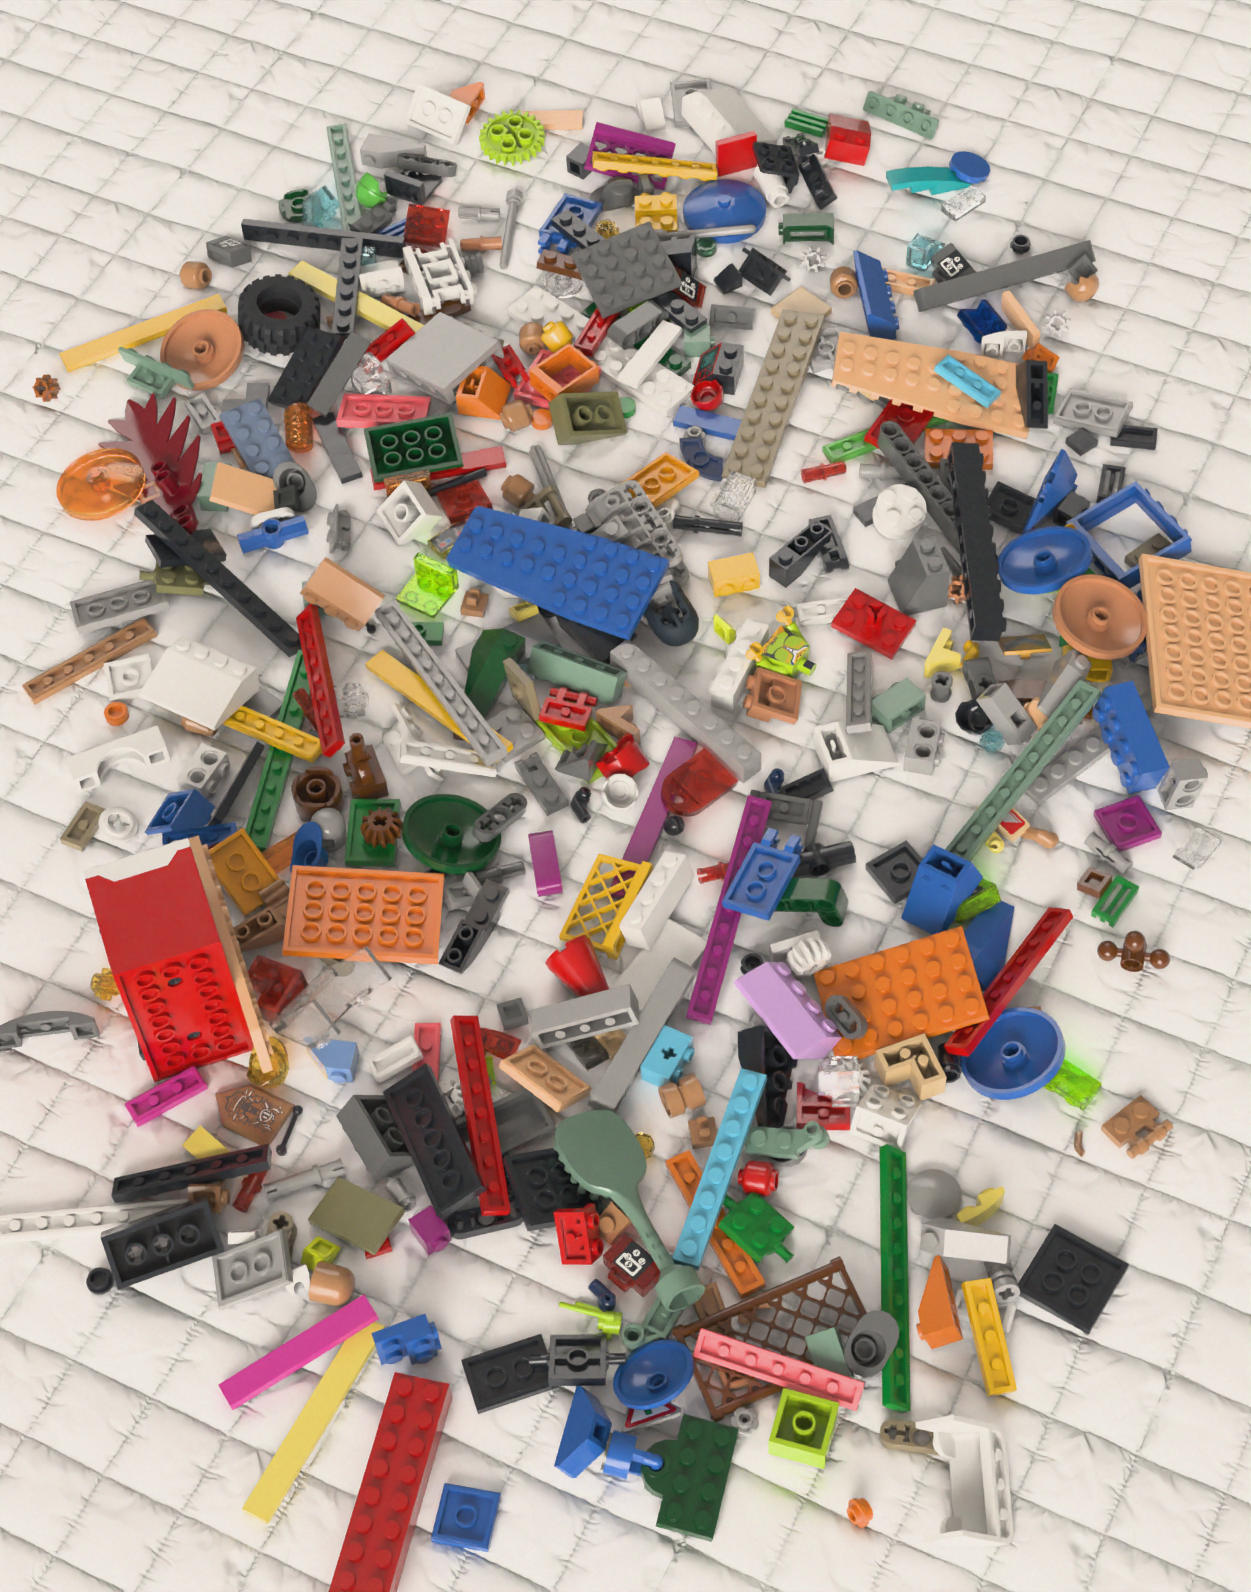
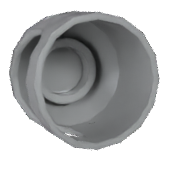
M323 808L316 811L310 822H316L320 825L322 839L334 840L332 847L324 848L328 853L335 852L346 842L344 816L333 808Z

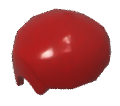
M705 380L698 382L692 388L690 397L697 409L708 412L717 409L722 404L724 391L722 385L717 380Z

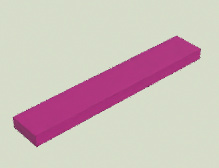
M363 1294L223 1381L218 1386L230 1407L234 1410L374 1323L379 1318Z

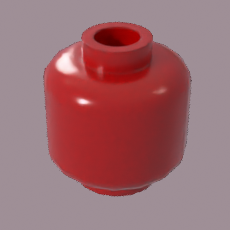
M750 1160L745 1164L744 1169H739L738 1185H742L746 1195L754 1192L761 1197H769L773 1191H777L779 1171L775 1170L772 1163Z

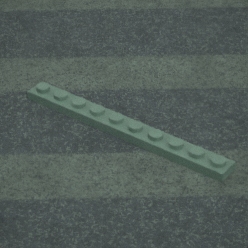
M1081 680L1077 682L945 850L968 861L973 859L1101 696L1099 689Z

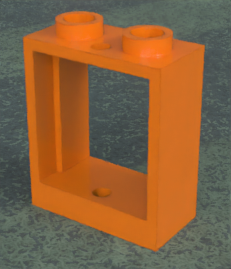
M569 343L529 370L530 384L551 402L561 393H584L599 382V367L596 362L589 360L581 350L576 349ZM568 365L573 366L581 373L579 377L564 387H561L550 378Z

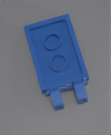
M564 193L539 230L540 238L538 245H541V247H539L538 253L541 254L544 249L550 250L551 244L554 243L558 244L557 250L560 251L559 253L569 255L571 248L575 249L578 246L554 228L551 224V219L568 209L588 226L592 227L603 210V203Z
M768 828L761 844L753 842L722 900L723 907L770 921L801 862L799 856L803 848V844L800 843L801 837L791 834L784 850L777 849L780 843V837H777L778 830Z

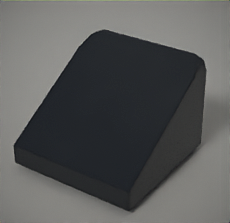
M731 263L713 281L722 293L726 294L742 287V274Z

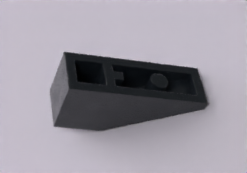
M1026 360L1016 365V390L1025 428L1047 429V361Z

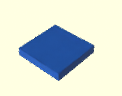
M444 1483L431 1541L489 1552L501 1501V1493Z

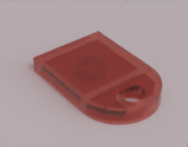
M704 748L664 779L661 788V799L665 807L672 813L691 817L700 814L736 787L738 780ZM679 796L683 802L674 803L670 797Z

